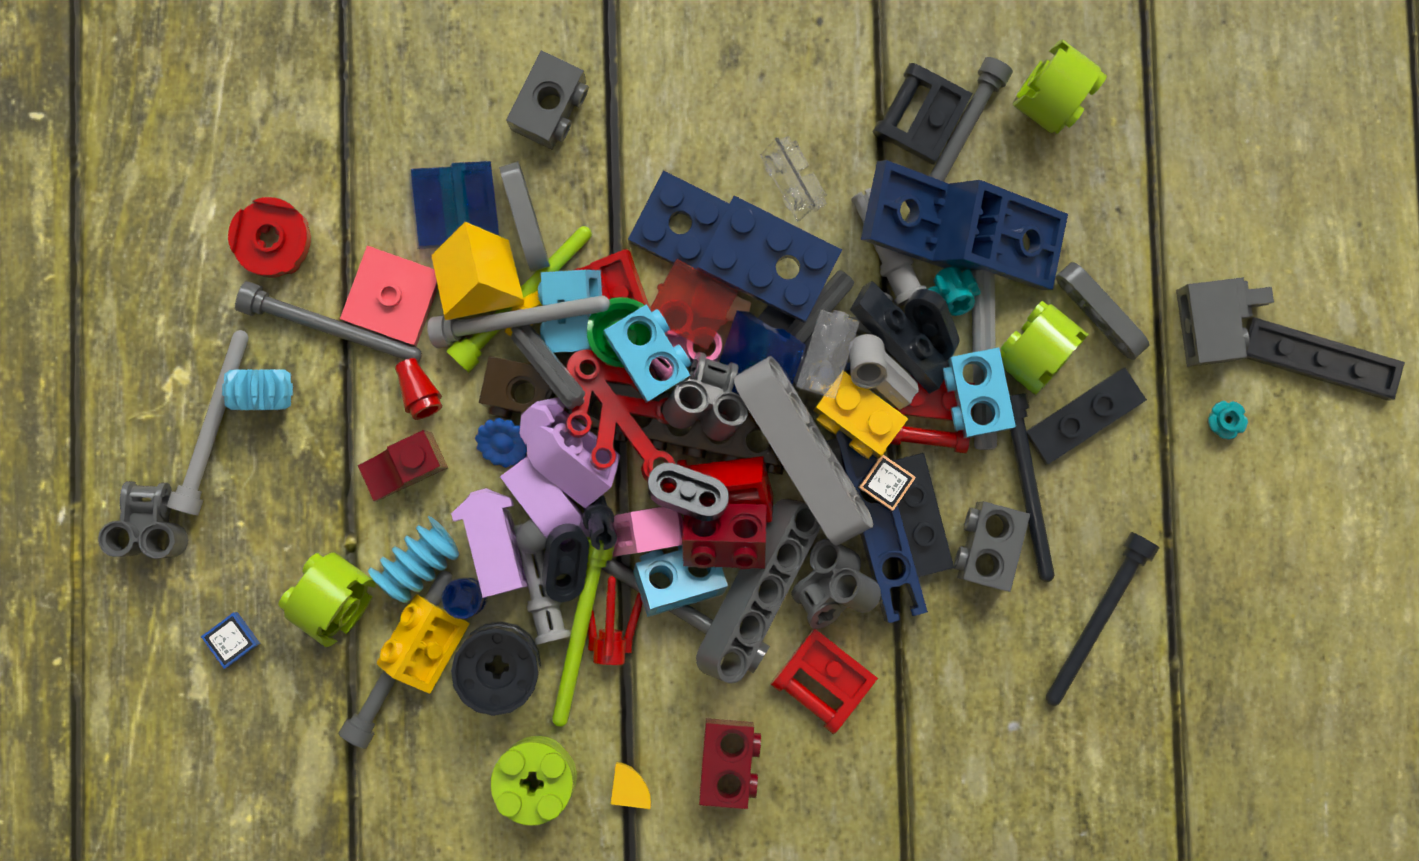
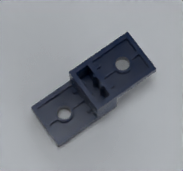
M884 160L877 161L861 240L944 269L956 267L961 271L967 269L971 271L985 270L1040 290H1053L1068 214L982 180L948 184L899 164ZM904 201L910 209L907 221H904L900 213V208ZM1025 233L1030 239V246L1027 251L1023 246V236Z
M664 170L628 238L629 243L706 282L711 280L732 293L737 289L803 323H806L842 252V249L735 195L731 202L728 203ZM677 214H684L692 221L690 230L684 234H677L669 227L671 218ZM784 258L793 259L799 266V273L792 279H784L778 275L776 264Z

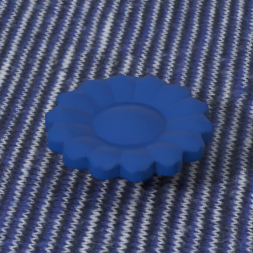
M496 418L494 421L487 420L485 425H481L478 428V434L475 437L478 443L477 450L482 453L484 459L491 461L493 465H501L505 468L510 465L515 466L527 456V444L520 437V426H515L511 420L504 421L501 418Z

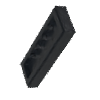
M873 281L863 286L850 311L873 335L883 341L884 347L929 394L938 390L944 380L943 368L949 367L948 361L932 345L929 338L915 327L906 317L905 313Z
M1124 367L1026 430L1027 436L1044 464L1048 465L1147 399Z
M920 453L893 460L897 465L916 477L897 505L918 577L953 569L954 565L925 454Z

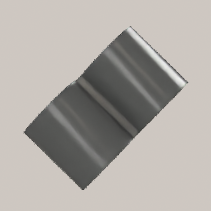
M698 352L692 362L689 371L690 376H688V379L677 384L663 405L665 420L671 426L679 429L689 428L697 420H700L702 430L709 438L716 441L730 438L748 416V408L740 395L732 392L735 384L734 377L738 373V365L732 362L728 365L707 359L705 353ZM680 400L688 402L692 409L685 407ZM719 412L724 413L730 421L723 419Z
M126 481L120 492V521L107 523L99 532L98 542L101 550L113 557L135 556L143 552L150 558L161 559L173 558L182 554L187 548L188 535L182 526L169 522L171 508L167 507V503L172 491L170 484L161 482L158 486L137 485L134 481ZM142 498H151V501L143 502ZM123 529L127 530L130 537L129 544L124 549L118 542L119 533ZM163 530L168 533L170 538L169 546L164 551L159 547L157 541L159 534Z
M829 539L820 540L812 548L810 564L814 570L806 578L799 581L791 592L794 601L801 604L807 612V622L814 629L829 626L836 621L847 607L861 613L869 612L876 607L881 597L879 584L874 579L859 572L861 568L859 555L842 544L834 545Z

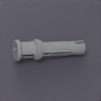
M871 188L865 190V195L860 192L851 198L863 224ZM874 245L882 262L880 274L882 277H887L896 296L894 303L897 307L906 305L916 290L927 289L926 286H921L911 266L914 263L912 257Z
M520 524V525H517V526H514V527H513V531H515L516 537H517V532H518L519 528H520L523 524ZM519 548L522 567L531 601H527L528 605L526 607L527 611L533 614L538 635L534 639L535 644L538 645L569 637L570 631L564 627L559 607L563 602L552 600L547 595L542 584L544 550L533 554L539 575L538 579L532 555L525 553ZM539 586L542 587V592H543V596H544V597L541 596V592H540ZM546 612L548 613V617H549V621H550V625H551V630H550V628H549V624H548Z

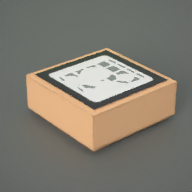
M883 455L878 458L858 488L893 511L916 477Z

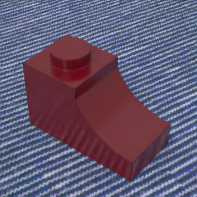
M426 430L417 432L387 446V449L382 453L357 465L373 501L376 502L448 468L433 433Z

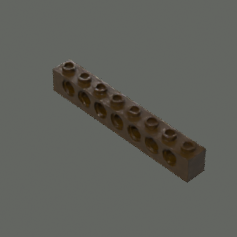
M489 356L479 399L480 404L489 407L488 414L511 419L512 412L522 414L537 401L555 397L556 394L533 365ZM607 382L616 395L643 399L640 392L631 385ZM523 383L532 384L535 390L533 399L525 404L518 403L515 399L516 388ZM591 391L587 414L591 418V428L598 430L600 420L595 419L591 412L592 405L598 399ZM663 392L651 400L659 402L663 398H668L670 393ZM680 400L685 407L692 409L688 402ZM569 409L566 412L570 415L572 413V409ZM749 410L748 416L727 442L719 445L712 443L702 430L700 420H697L691 426L690 431L684 436L673 435L668 429V424H663L656 418H652L648 426L641 428L657 450L666 451L669 444L683 447L682 455L705 459L706 452L722 455L721 461L764 456L768 473L783 475L784 466L770 444H768L765 451L760 453L753 452L747 447V435L753 431H761ZM719 412L723 419L730 421L724 413ZM574 418L584 427H586L585 421L583 419ZM616 424L613 441L627 443L628 439Z

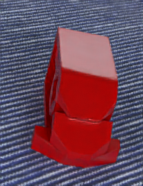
M764 456L687 465L686 460L677 461V465L720 480L728 490V504H766V522H772L774 495ZM670 483L663 484L662 490L666 493H671L675 490V487ZM704 497L699 500L700 503H714V501L708 497Z

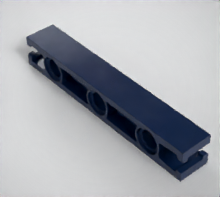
M850 362L839 367L840 373L845 371L851 376ZM833 367L818 370L815 374L822 398L831 387L828 377L834 374ZM839 430L836 435L832 433L833 439L837 438L840 446L844 471L862 498L858 487L878 458L873 454L869 459L860 455L849 446L852 439ZM862 498L872 517L873 527L862 532L860 536L872 579L879 584L881 589L879 604L884 621L891 623L900 620L898 610L893 611L890 588L906 584L913 606H910L912 616L927 613V607L898 505L891 511L878 501L870 503ZM890 557H896L902 564L901 574L895 579H887L882 572L883 563Z

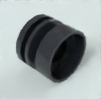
M504 621L483 624L469 634L454 656L451 675L456 693L464 704L478 713L496 716L513 712L524 705L535 690L541 667L539 647L535 644L531 634L517 624ZM496 655L502 656L503 663H509V666L504 667L501 674L495 673V667L488 665V663L493 662Z

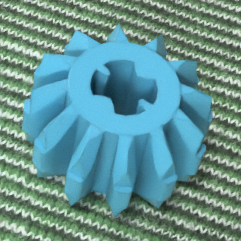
M229 370L224 374L222 396H224L225 406L231 410H280L291 406L293 383H291V373L286 370Z

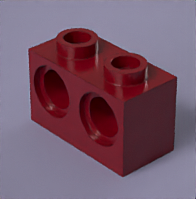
M701 503V504H702L703 506H705V507H710V506H712L714 503ZM727 504L724 514L714 521H701L684 515L682 536L683 566L765 569L767 505Z
M706 718L699 805L748 809L749 798H756L758 774L751 773L752 757H760L761 733H754L753 722ZM729 733H736L744 740L742 748L735 753L726 752L720 744L722 738ZM733 774L740 780L739 788L732 793L721 791L717 783L723 775Z

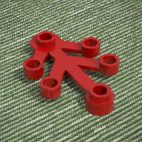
M585 349L574 353L569 358L566 369L585 391V402L581 406H576L572 409V413L566 421V430L575 438H581L589 432L592 423L587 411L592 391L602 404L596 447L590 454L592 466L598 470H607L615 462L616 453L612 447L616 424L643 459L641 472L647 482L653 470V461L662 460L665 463L675 464L670 454L664 451H657L631 416L633 414L656 418L663 424H669L661 413V406L664 405L667 398H663L659 402L652 400L645 402L644 399L616 395L607 382L632 385L638 391L625 368L606 365L592 350ZM582 363H590L594 367V373L591 375L583 374L580 371V365ZM649 366L651 376L656 379L655 371ZM574 418H581L585 421L586 428L582 431H577L571 426V421ZM603 450L609 454L610 461L607 464H601L596 460L595 455L598 451Z

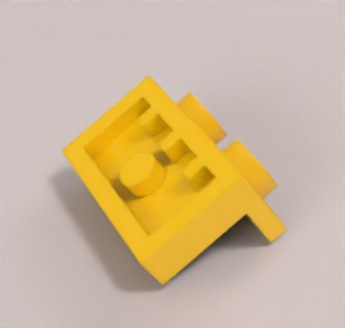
M845 371L840 373L813 410L820 415L816 421L835 435L839 430L852 439L849 446L867 459L872 454L877 458L882 457L888 445L908 420L906 416L869 389L860 388L855 385L851 380V376Z
M416 594L410 604L402 611L400 622L391 638L384 643L380 657L377 660V665L392 678L430 694L470 623Z

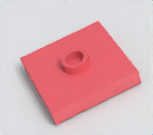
M367 246L340 319L417 347L438 289L435 270Z

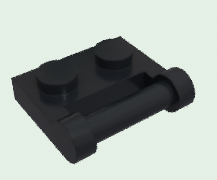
M909 63L903 74L905 80L883 121L879 120L872 132L879 139L893 143L934 165L973 93L918 64ZM924 86L930 89L906 133L897 128L918 87Z

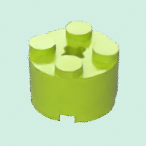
M1063 39L1059 40L1049 50L1055 56L1050 61L1048 59L1044 62L1040 61L1033 69L1016 95L1019 99L1013 102V106L1049 133L1055 132L1056 134L1065 126L1070 128L1075 124L1084 111V108L1080 105L1088 93L1094 95L1107 78V75L1101 71V67Z
M1043 301L1027 317V322L1021 328L1024 333L1021 335L1016 330L1000 348L1004 370L1035 396L1055 376L1071 357L1072 352L1089 335L1052 304L1048 306Z
M315 553L305 563L302 570L304 573L303 577L295 587L289 588L282 595L278 606L284 610V617L324 647H329L338 642L332 636L339 630L347 634L361 618L373 597L367 593L368 587L375 588L376 583L371 577L337 553H329L324 557L319 553Z
M530 736L516 742L497 761L491 776L492 797L499 813L523 825H540L555 819L564 810L574 792L577 780L576 766L569 753L560 743L552 738ZM531 772H536L537 779L544 781L540 783L538 788L531 787V782L526 781Z

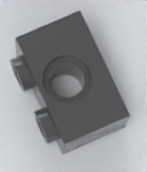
M541 50L506 119L511 131L553 150L557 140L563 142L572 123L568 118L574 106L581 107L589 90V86L585 85L587 81L584 70ZM549 95H555L560 98L559 105L554 109L547 110L540 106L542 100Z

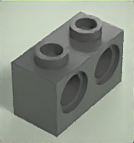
M984 501L976 502L975 508L970 507L964 523V530L969 531L965 547L960 546L958 548L954 562V569L959 570L957 578L1011 592L1030 514ZM991 515H997L1003 522V530L995 538L991 537L985 528L986 521ZM987 553L993 560V569L988 575L981 576L976 570L975 563L981 554Z

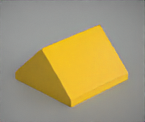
M464 222L431 255L445 321L524 305L508 239Z

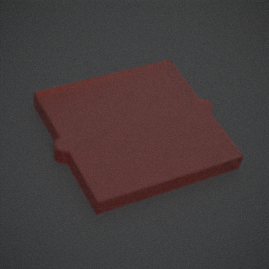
M676 259L664 283L658 284V294L650 310L651 312L656 309L660 311L670 331L708 350L720 326L727 324L726 315L739 291Z

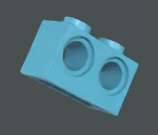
M647 304L608 327L603 332L645 402L650 401L690 376L686 368L692 365L680 344L673 347L665 335L670 328L660 311L656 309L651 312ZM640 323L649 329L650 340L647 344L638 346L628 339L627 330L631 325ZM663 358L670 363L672 373L668 380L658 381L651 376L649 365L652 360Z
M1000 348L950 357L948 360L949 367L943 368V375L947 391H954L957 406L951 407L955 431L962 430L964 438L1015 428L1016 425ZM976 364L981 367L984 372L983 382L979 385L968 384L962 374L964 366ZM984 403L990 407L992 418L987 425H979L973 421L971 408L974 404Z
M682 545L678 546V551L664 554L663 550H656L640 557L641 561L635 564L633 573L647 617L723 595L728 585L722 567L707 568L708 575L702 578L693 576L689 572L688 567L683 566ZM654 573H663L669 578L670 586L665 589H657L650 583L649 576Z

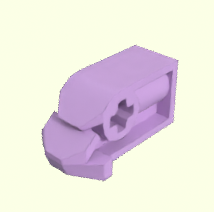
M558 397L537 401L521 415L520 437L527 444V456L533 467L540 474L584 508H587L611 488L620 455L615 452V462L609 469L598 470L594 468L590 462V454L596 447L597 436L591 431L581 438L571 436L566 430V421L569 414L564 411L565 405ZM576 419L571 421V426L577 431H582L586 428ZM598 451L595 455L596 460L601 464H607L610 461V456L606 451Z
M528 456L500 476L546 538L555 527L567 523L579 526L586 537H590L589 530L585 528L582 522L583 514L570 496L540 474L533 467ZM571 538L561 542V545L567 544Z
M487 488L471 492L463 503L451 513L454 522L464 521L483 598L528 587L515 531H513L514 521L510 511L506 509L514 506L513 500Z

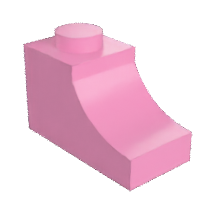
M658 507L615 515L613 528L617 535V541L612 557L682 545L684 521L681 514L665 507Z

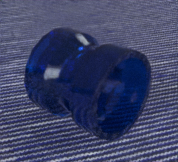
M471 577L451 581L442 593L444 609L449 615L458 619H466L479 614L485 608L488 597H482L479 581Z

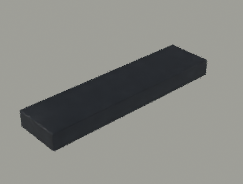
M1255 317L1248 319L1246 329L1249 334L1250 344L1249 349L1246 351L1247 359L1384 400H1395L1405 362Z

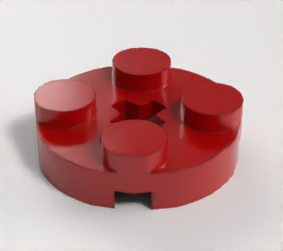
M274 197L258 198L253 200L252 202L254 203L248 205L244 210L240 209L232 218L228 230V244L240 264L246 270L258 276L268 278L295 273L305 260L310 248L311 234L307 219L290 203ZM270 228H275V234L279 236V240L277 243H273L272 247L266 248V242L260 240V236L262 233L267 234Z

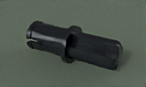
M601 495L587 508L583 507L582 522L585 528L589 530L592 546L600 550L599 540H601L603 550H608L615 545L617 535L613 528L614 513L607 506L605 496Z

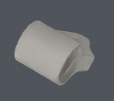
M870 334L854 338L848 347L851 380L860 388L871 389L877 396L899 410L911 404L913 397L918 392V384L885 352L883 341L879 337Z

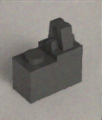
M1244 277L1187 284L1177 289L1176 294L1187 367L1233 362L1246 358L1250 339L1247 329L1242 326V319L1253 316V307L1274 303L1272 287L1249 289L1248 281H1244Z

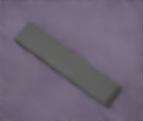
M786 498L777 501L773 506L772 522H766L765 569L751 568L739 570L698 649L696 663L702 673L730 684L738 682L747 673L821 526L806 502Z

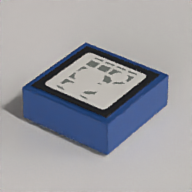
M233 612L201 636L224 669L233 665L261 644L238 612Z

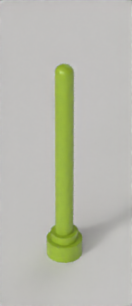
M586 226L578 228L549 258L550 267L537 270L521 286L523 298L538 291V286L541 282V272L559 271L590 240L592 236L590 228ZM513 307L497 310L494 314L510 312ZM500 330L477 333L469 340L465 337L461 342L455 341L446 352L470 373L480 362L478 358L483 354L480 350Z
M587 537L589 541V555L585 585L579 595L552 717L553 723L558 727H562L568 722L601 569L606 567L607 561L612 560L615 547L614 545L608 550H603L602 541L599 540L600 550H597L592 546L590 537Z

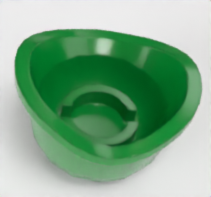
M618 297L609 299L610 306L608 310L590 315L586 332L589 346L600 360L608 365L624 368L603 332L608 327L643 307L644 304L634 299ZM636 323L628 328L627 336L633 344L641 346L649 342L650 331L645 325Z

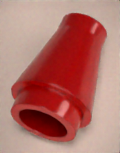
M416 358L406 359L395 366L405 412L411 413L414 420L424 419L437 413L442 408L440 402L442 395L419 366Z

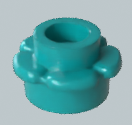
M1235 401L1216 403L1208 417L1210 429L1222 439L1236 438L1237 434L1243 433L1248 425V419L1244 416L1245 409ZM1226 416L1231 417V423H1226Z

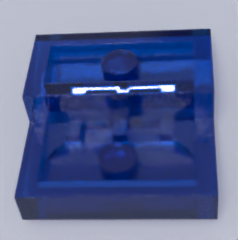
M491 161L451 163L450 167L410 169L409 178L417 249L439 248L464 222L499 236Z
M737 310L719 363L728 365L732 362L737 364L738 375L771 356L778 362L790 383L793 384L806 345L786 330L771 328L752 313ZM734 384V387H733V389H732V392H734V393H736V394L739 395V393H738V391H737V389H736V386H735V384Z

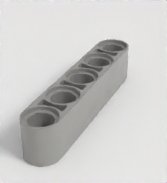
M770 356L735 376L734 383L740 397L828 539L838 546L872 528L873 520L868 508L778 362Z

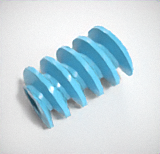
M428 516L432 529L428 530L421 525L416 527L420 536L418 541L409 536L404 537L408 547L406 552L394 546L392 548L396 558L394 562L385 557L380 559L384 569L382 573L371 567L368 569L371 578L386 594L403 603L411 600L410 590L420 592L423 589L422 579L432 581L436 575L433 567L441 571L447 568L445 556L451 560H456L459 557L458 548L450 534L430 516Z

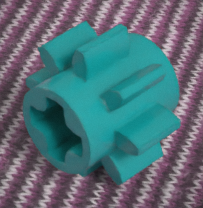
M947 267L939 271L934 277L935 286L928 288L944 298L952 316H959L969 312L975 305L974 296L981 294L971 270L967 269L962 272L956 267Z

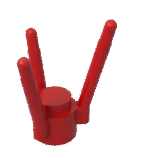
M613 576L608 578L605 629H600L597 636L593 610L588 628V650L593 651V663L602 665L625 664V653H632L633 636L643 604L641 595L638 593L625 636L622 638L623 631L614 629L616 579Z

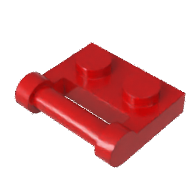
M943 380L938 390L930 394L917 382L918 392L913 397L911 404L901 410L893 407L905 416L953 421L951 407H956L957 402L954 391H947L945 380ZM903 426L890 444L900 445L901 442L949 447L954 448V452L966 454L969 448L970 437L964 438L962 430L948 432Z
M813 628L787 663L776 674L770 685L779 692L782 690L787 692L825 722L824 727L832 734H835L878 678L822 633ZM799 668L842 701L837 709L834 710L793 678Z

